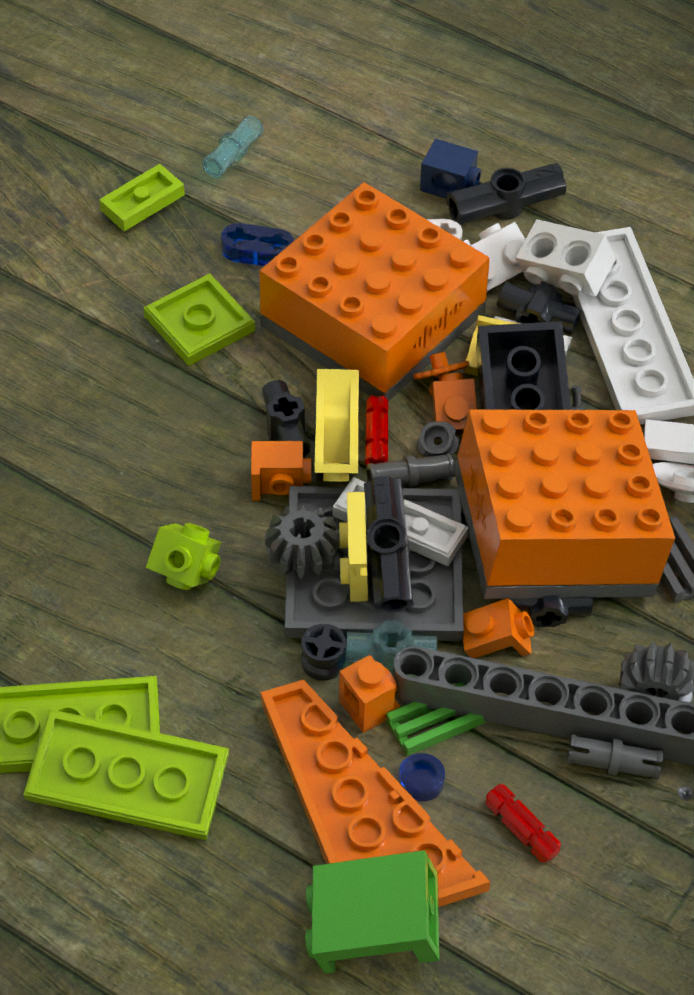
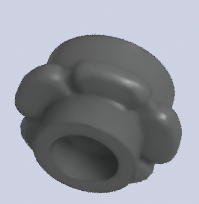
M436 421L426 424L422 428L420 438L417 441L421 454L428 455V457L444 455L445 453L453 455L459 445V440L455 437V428L447 422ZM436 438L442 439L440 445L434 443Z

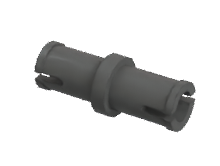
M450 453L415 458L414 455H405L399 461L376 464L368 463L366 466L367 482H369L373 477L389 475L391 478L401 479L402 486L406 485L407 488H417L419 483L453 480V477H455L454 461Z
M575 734L570 736L568 747L586 750L587 753L567 751L566 764L573 763L606 769V774L616 776L618 772L650 777L655 780L659 779L661 767L643 764L642 761L662 763L663 750H651L624 745L622 739L612 738L611 742L579 737Z

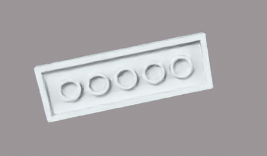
M631 227L595 232L606 236L616 256V260L596 297L582 293L579 295L572 294L576 307L581 309L580 318L615 409L636 410L640 425L645 424L646 419L664 421L693 416L694 378Z

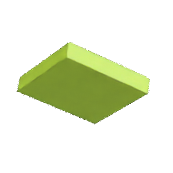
M210 273L143 307L144 317L188 366L255 331V321Z

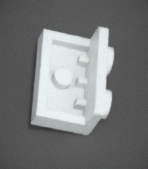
M516 222L504 228H501L499 223L487 228L478 234L481 240L473 245L470 244L468 239L463 241L490 257L487 292L523 272L515 257L522 247L525 238Z

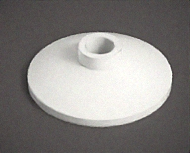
M680 462L653 464L658 484L675 491V499L694 503V464Z

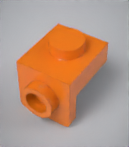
M462 373L439 375L438 381L432 382L429 387V393L433 399L434 421L447 422L455 428L456 432L464 431L469 410H477L474 379H463Z
M509 598L463 613L464 652L470 658H478L513 646L522 657L532 654L530 637L534 636L532 620L527 612H521Z

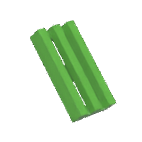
M459 682L453 686L462 687L465 686V684ZM412 702L386 713V723L406 756L487 722L483 721L484 716L469 713L408 739L407 735L454 716L456 710L439 708L432 711L427 709V704Z

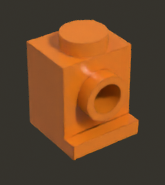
M252 441V501H260V494L288 495L290 486L311 484V458H303V441Z
M371 655L339 671V702L363 733L385 722L386 713L401 707L395 700L397 684L393 675L381 663L375 661Z

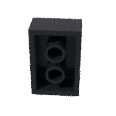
M562 321L478 326L476 355L481 410H571Z

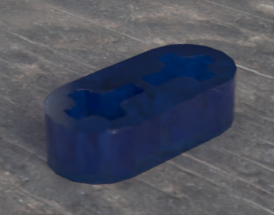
M245 223L230 224L221 232V252L224 257L234 262L259 266L268 264L294 242L292 234L286 230Z

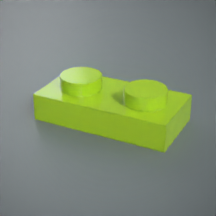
M158 164L99 199L100 211L125 232L184 196V184L165 167Z

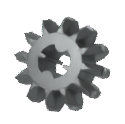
M304 503L298 511H293L285 506L282 516L272 515V520L269 523L270 528L265 533V546L268 550V558L271 565H280L283 575L292 570L296 571L300 580L306 571H311L319 577L322 566L332 567L335 553H337V549L340 546V537L336 531L333 517H324L321 507L310 512Z
M652 641L649 647L635 645L633 652L626 653L621 663L619 685L623 690L691 703L692 696L694 695V661L688 659L687 651L673 650L672 643L665 647L658 646L654 641Z

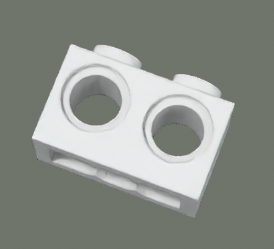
M537 219L515 257L524 272L525 278L530 283L536 285L544 281L573 295L582 293L595 297L616 260V256L605 235Z

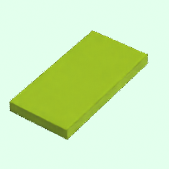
M157 676L0 687V774L28 772L31 770L49 709L160 733Z
M49 709L23 795L27 801L207 841L229 756V748Z

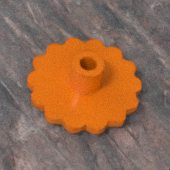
M445 352L432 354L429 356L433 369L415 373L413 377L416 380H421L431 376L443 375L450 371L461 370L470 365L469 360L448 365Z

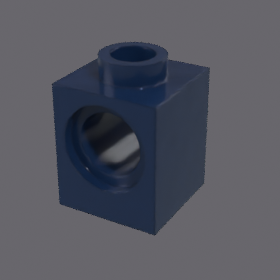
M435 139L421 163L420 191L447 199V193L479 184L482 169L477 168L478 151Z

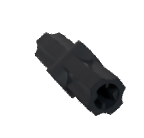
M552 163L524 172L513 168H501L491 175V180L488 182L447 193V205L450 217L458 224L492 215L499 219L508 220L518 217L522 212L523 206L565 195L567 185L563 170L558 163Z
M389 475L373 477L371 481L364 483L368 528L366 538L370 551L374 606L376 610H383L388 613L401 612L408 607L414 606L409 560L410 547L407 538L401 479L391 478ZM394 539L398 541L394 547L389 549L379 547L380 543L384 540Z

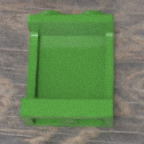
M425 850L313 866V885H308L306 889L307 906L312 914V928L306 930L305 941L309 957L317 961L325 974L335 973V960L413 950L420 963L439 961L438 873Z

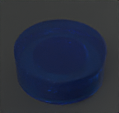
M426 753L413 754L402 762L399 768L398 782L415 801H429L436 798L444 788L445 768L441 761L433 755Z

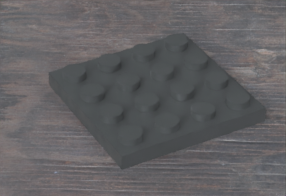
M290 486L289 508L293 511H298L304 503L308 511L312 512L321 507L324 517L334 518L336 531L339 535V522L346 521L333 516V505L346 487ZM403 488V498L461 523V498L458 489ZM367 538L368 601L350 602V584H341L340 558H349L348 548L340 549L339 546L337 553H335L332 567L322 566L319 577L311 571H306L300 580L296 571L292 570L287 573L285 638H302L305 631L311 626L330 624L339 628L346 639L463 641L462 546L449 566L410 550L409 560L414 606L408 607L401 612L388 613L375 609L370 551ZM384 540L380 543L379 547L389 549L394 547L396 543Z

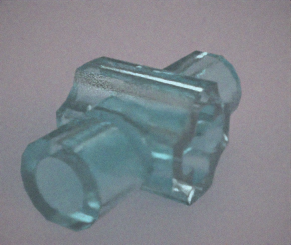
M385 620L380 627L373 629V633L347 632L346 661L357 662L371 655L375 661L381 663L392 674L393 660L397 652L409 646L437 651V636L412 635V631L406 629L401 621Z

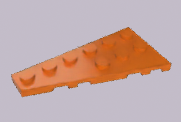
M304 679L261 692V704L326 864L425 850L438 873V907L490 890L491 882L480 870L477 872L462 857V850L452 839L447 840L430 822L431 817L385 767L380 768L368 755L366 746L357 737L354 739L338 722V716Z

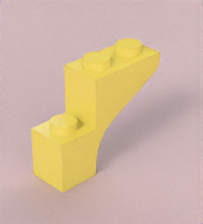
M317 369L315 473H323V481H349V473H358L359 370Z

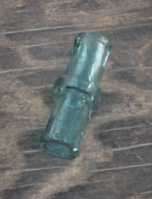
M246 116L232 132L223 134L219 139V145L203 159L202 165L204 170L212 177H221L225 170L235 161H240L246 156L248 147L256 138L262 135L264 132L262 123L254 116Z

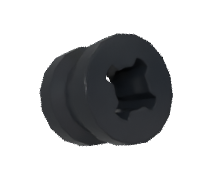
M317 624L305 631L301 644V665L304 672L316 680L336 678L339 675V671L345 667L346 638L343 632L330 624Z

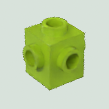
M174 523L161 526L158 529L146 568L167 576L166 582L171 586L190 590L191 587L208 583L209 580L214 578L221 563V556L217 554L222 542L208 537L210 531L195 524L185 523L184 526Z

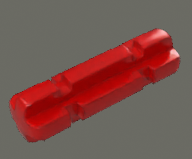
M372 395L366 400V465L368 463L388 462L389 401L385 396L376 397Z
M498 784L487 793L486 805L495 815L503 816L501 821L525 846L531 845L533 847L530 851L540 862L547 863L560 852V841L550 831H543L545 825L520 800H513L516 795L506 785Z

